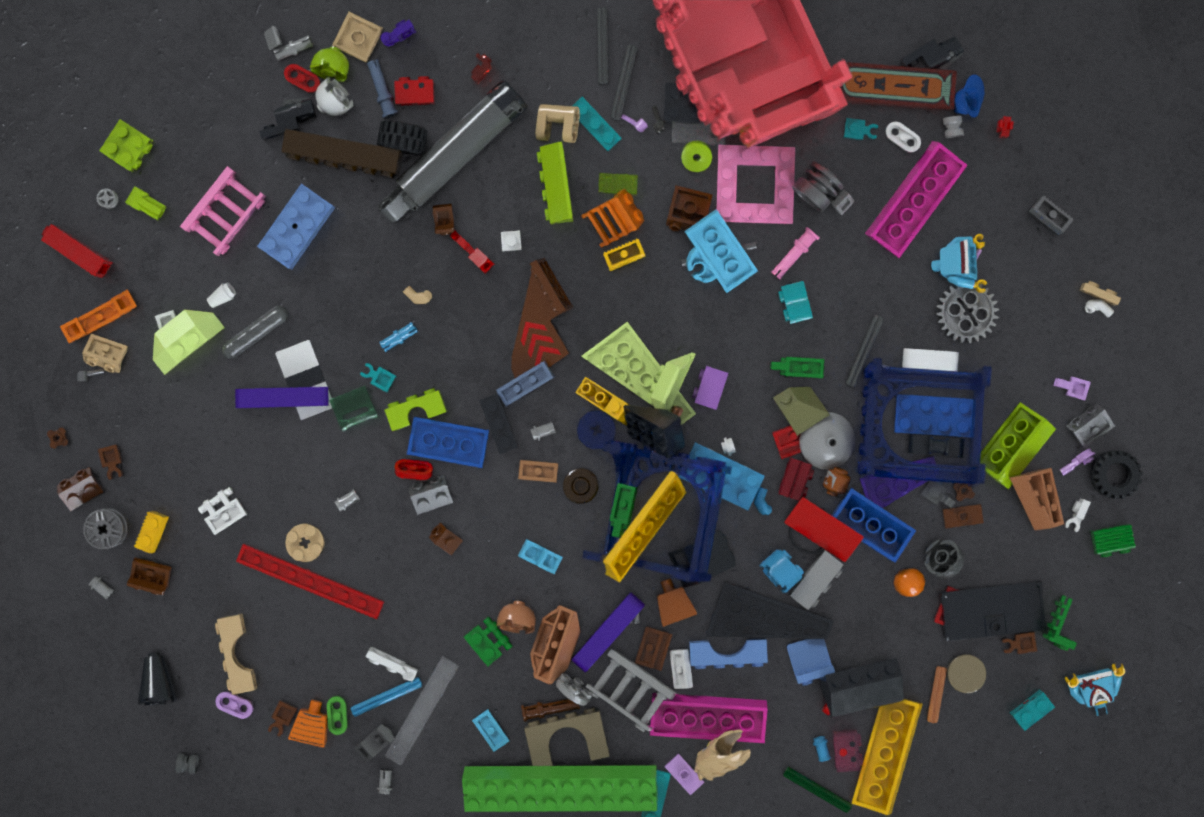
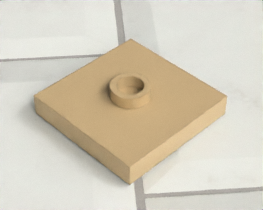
M348 12L332 47H337L342 52L368 63L384 29Z

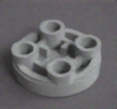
M562 673L555 682L560 692L576 704L585 706L593 697V694L583 687L584 682L577 677L572 679L567 674Z

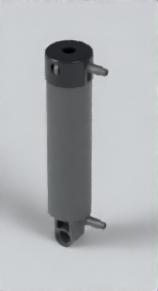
M501 80L477 105L395 180L399 185L378 205L380 212L390 222H395L409 209L416 211L418 209L417 205L421 207L501 131L511 122L513 123L528 108V105L505 80Z

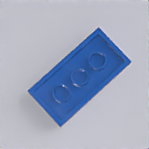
M896 394L894 432L971 437L974 399Z
M413 417L407 454L483 468L489 430Z

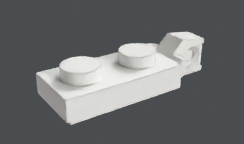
M371 647L366 655L369 658V662L375 665H384L388 671L400 673L405 680L413 681L418 670L405 664L406 662L374 647Z

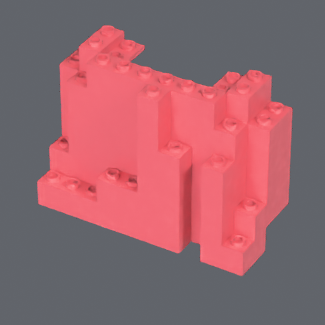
M653 0L655 8L659 9L661 14L656 19L657 29L663 34L665 46L671 51L673 63L680 71V74L676 77V85L683 95L689 93L691 102L697 107L700 121L705 126L711 124V130L714 135H717L718 139L740 132L742 143L747 148H750L800 125L804 126L813 121L817 122L829 117L848 105L840 88L853 78L845 60L836 63L832 67L830 66L800 0Z

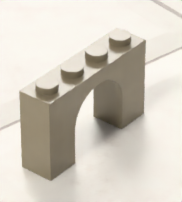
M595 707L584 709V713L580 714L576 712L566 713L563 718H558V716L546 718L547 721L539 723V720L531 721L524 728L533 766H554L549 741L554 732L564 727L575 728L584 735L591 761L610 757L600 709L595 710Z

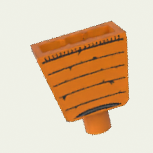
M311 700L309 710L302 708L299 711L288 737L289 740L325 747L327 743L328 721L327 714L320 712L321 701Z

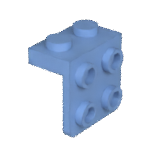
M804 639L787 645L798 684L802 683V686L813 683L814 679L820 678L822 680L825 675L835 673L824 639Z

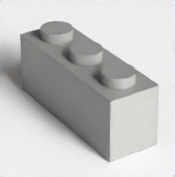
M823 550L789 595L807 610L810 607L814 608L820 601L818 599L822 592L826 593L831 587V580L834 577L838 578L843 572L842 566L844 564L826 550Z

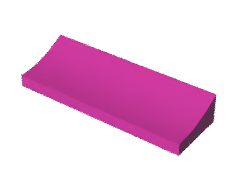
M932 141L865 234L894 256L900 258L965 170L967 164L940 142Z
M652 693V703L657 697L656 693ZM676 694L673 699L667 698L663 700L652 716L650 726L653 729L650 731V736L713 740L724 732L742 730V736L737 740L738 742L765 743L767 700Z

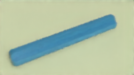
M416 677L413 681L405 682L352 706L351 712L356 717L422 687V682L419 677Z

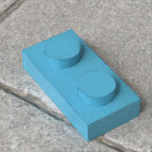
M489 709L472 720L494 752L510 741Z

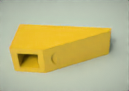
M585 377L575 393L627 426L623 406L629 404Z

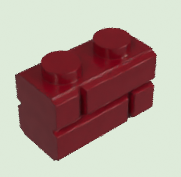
M789 457L777 494L800 501L802 497L805 498L808 488L805 487L807 480H811L814 469H811L812 465Z

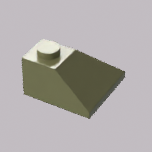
M789 387L773 397L779 410L797 436L830 415L811 387Z

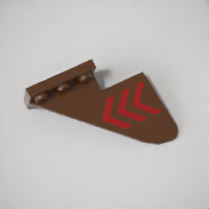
M545 258L537 259L530 263L532 267L530 268L531 276L512 354L511 369L514 378H517L543 361H546L550 368L570 354L551 320L563 312L572 309L573 305Z

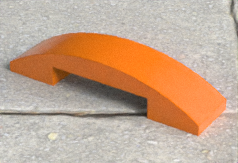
M127 289L99 307L63 324L60 328L70 344L115 321L136 308L137 305Z

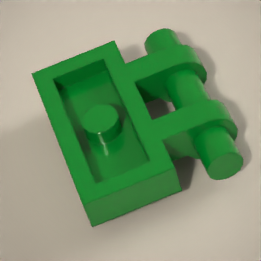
M489 616L483 620L487 626L486 629L483 630L478 624L464 636L465 640L487 667L503 655L499 650L500 646L503 645L507 651L513 646L508 641V636L499 630L498 626H496L497 623L493 622ZM490 632L498 639L496 643L489 638L488 634Z

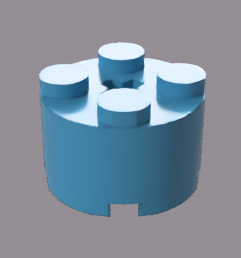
M776 549L759 566L765 568L762 571L776 587L780 585L782 587L780 591L786 593L802 579L804 571L800 566L794 565L790 561L791 556L785 550Z

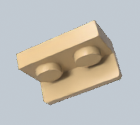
M91 334L82 353L83 361L90 366L102 367L110 373H120V365L128 347Z

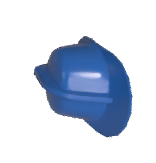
M973 74L969 76L965 87L955 93V113L969 114L971 117L978 116L985 94L983 81L978 75Z

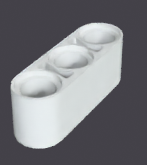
M903 348L902 368L958 372L959 352Z

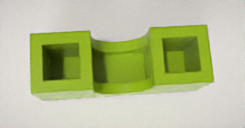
M435 388L424 391V396L417 397V395L406 398L407 402L399 404V401L388 404L389 408L385 409V413L391 430L396 431L412 425L409 415L415 407L423 408L428 418L448 412L440 390L435 391Z

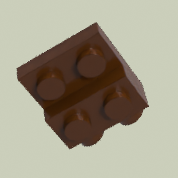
M675 185L666 226H669V229L672 231L689 229L708 215L713 194Z

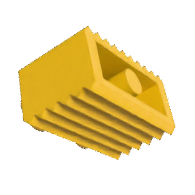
M637 238L632 240V242L629 241L628 244H622L621 247H615L614 250H608L607 253L604 252L603 254L610 271L646 256Z
M156 511L147 512L146 519L144 520L145 523H142V530H140L139 537L134 545L135 548L151 554L156 552L169 518Z

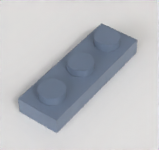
M543 361L496 391L504 405L508 406L555 378L547 362Z

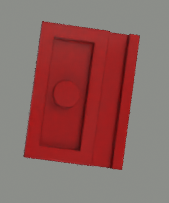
M791 426L772 432L781 459L801 453L799 445L800 434L797 436Z

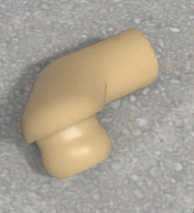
M408 286L403 291L414 304H427L432 299V294L428 290L416 293Z

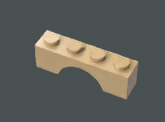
M243 613L217 619L215 628L221 638L219 648L220 652L224 653L223 668L225 672H228L229 679L226 681L228 690H231L232 695L256 690L257 683L254 669L241 665L235 655L236 642L241 635L246 633Z

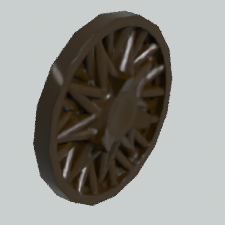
M577 468L566 475L563 482V491L570 501L577 504H585L596 496L598 480L590 470Z

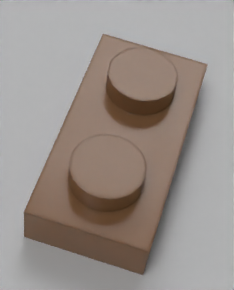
M520 460L518 479L557 483L558 463Z

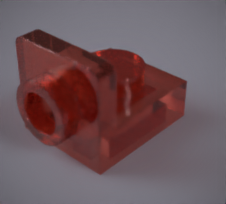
M479 53L475 55L482 65L478 64L471 72V79L477 85L493 68L490 64L492 60L484 53L482 55Z

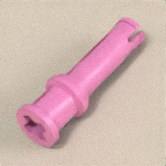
M806 227L805 233L798 240L794 241L795 246L771 273L776 275L781 270L776 276L781 280L802 253L808 252L811 244L815 240H819V236Z

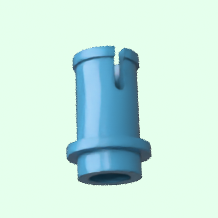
M825 736L816 737L813 745L816 746L819 762L831 759L827 747L828 739H825Z

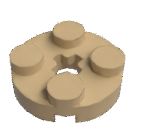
M304 523L293 527L288 532L285 544L287 552L294 560L309 562L320 555L325 541L322 532L318 528ZM303 537L306 540H310L308 548L300 545Z

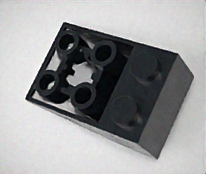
M623 406L628 428L627 432L632 439H636L644 446L653 449L668 459L685 447L681 418L666 409Z

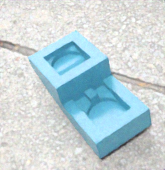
M528 539L525 540L518 554L520 558L555 574L563 558Z

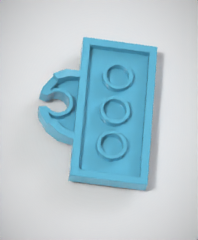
M714 210L684 231L695 246L687 256V270L691 271L696 264H702V269L692 274V277L696 280L707 283L717 279L725 292L728 293L758 272L717 210Z

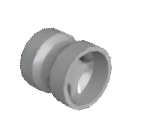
M962 116L943 118V125L947 128L944 132L945 138L964 136V129L960 128L963 122Z

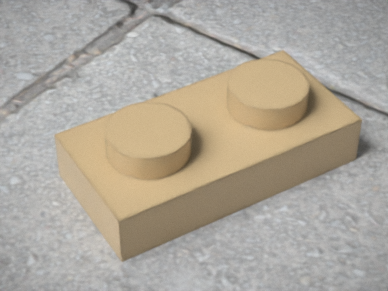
M1091 281L1083 283L1079 291L1097 299H1102L1113 306L1118 305L1121 300L1120 297L1116 296L1117 292L1106 289V291L1099 289L1100 285Z

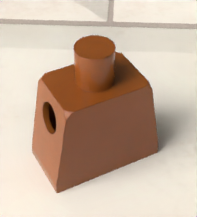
M671 578L660 582L664 592L658 594L657 599L663 627L697 615L696 609L682 586L674 588Z

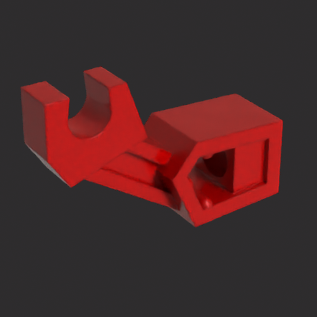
M455 230L452 232L450 237L470 254L468 258L484 273L494 265L478 248L474 250Z

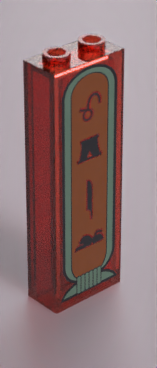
M846 62L853 77L840 87L847 103L938 111H952L954 109L957 71Z

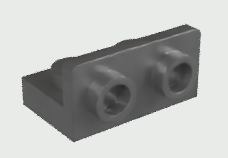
M1097 403L1087 408L1084 413L1074 418L1067 425V428L1074 434L1084 449L1115 427L1106 410Z

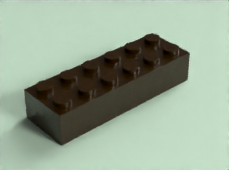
M285 129L281 150L289 160L300 161V158H302L307 163L319 165V162H323L324 165L331 168H337L340 165L345 170L356 172L357 169H361L362 172L369 175H375V172L381 173L380 175H383L382 177L394 179V176H399L403 153L398 149Z

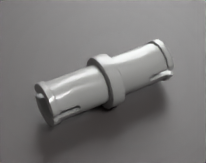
M307 35L294 42L291 40L289 44L273 51L276 53L277 60L280 61L293 54L296 56L298 52L314 45L311 43L310 36Z

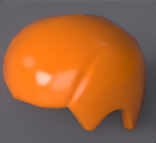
M914 568L901 569L894 578L895 590L905 597L918 596L924 590V575Z

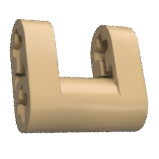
M541 104L537 115L536 139L548 141L552 122L564 123L563 141L575 143L580 119L579 107Z

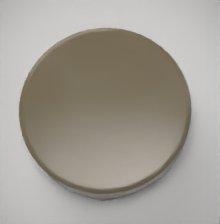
M964 654L954 658L948 665L947 677L949 683L957 691L973 693L979 690L985 683L986 668L977 657L971 654Z

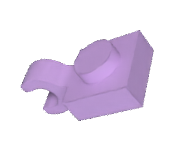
M1070 377V381L1055 378L1053 386L1067 389L1065 395L1085 401L1091 382L1076 377Z

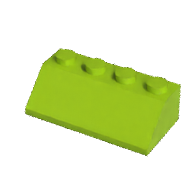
M556 142L541 146L540 152H537L538 164L542 163L543 171H539L541 182H545V190H542L543 202L547 201L548 209H545L546 220H550V224L573 222L563 143Z
M1020 402L973 463L1009 490L1013 485L1010 478L1020 475L1056 428L1047 419Z

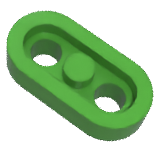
M333 696L327 702L328 729L335 735L344 733L348 727L347 704L341 696ZM335 702L340 703L339 709L334 707ZM336 721L341 722L342 726L340 728L335 726Z

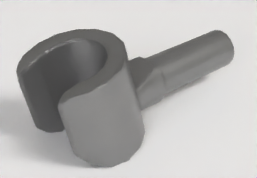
M102 368L93 371H79L77 373V381L88 382V376L102 374L104 370Z

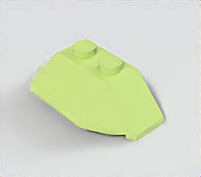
M184 310L154 333L153 361L165 375L225 327L212 312Z
M692 352L666 362L665 365L661 364L657 373L660 376L657 383L653 382L649 390L652 393L651 400L654 408L670 411L696 355Z

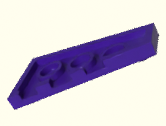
M930 456L859 479L864 496L881 508H884L939 475L934 456Z

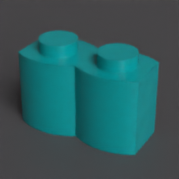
M804 281L781 286V291L778 292L780 302L785 303L786 310H783L785 321L794 324L813 319Z

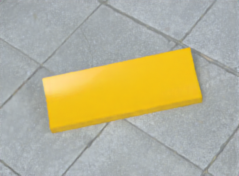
M670 471L604 559L605 575L620 582L687 493L675 472Z
M904 698L901 702L879 707L852 804L885 815L892 813L923 703Z

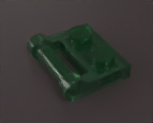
M366 386L329 400L342 432L371 418L373 420L378 418ZM367 406L368 412L346 421L344 420L343 415Z

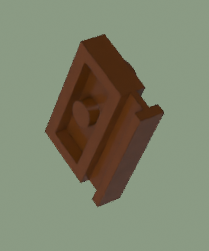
M646 626L635 663L662 671L673 634Z

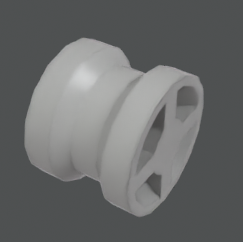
M106 188L101 189L96 198L100 206L108 209L114 208L119 201L117 193Z

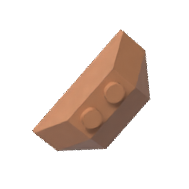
M559 605L557 609L543 617L530 653L534 678L551 685L568 669L581 633L576 611Z

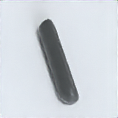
M274 306L224 343L221 348L222 355L227 359L237 358L283 324L288 317L287 310L283 306Z

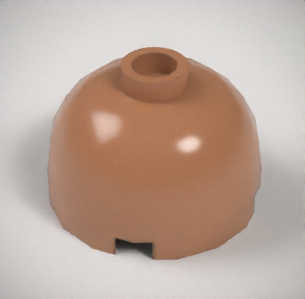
M514 601L513 604L504 606L499 612L496 626H500L501 630L520 633V630H526L525 634H529L535 630L536 618L534 612L528 606H525L524 602Z

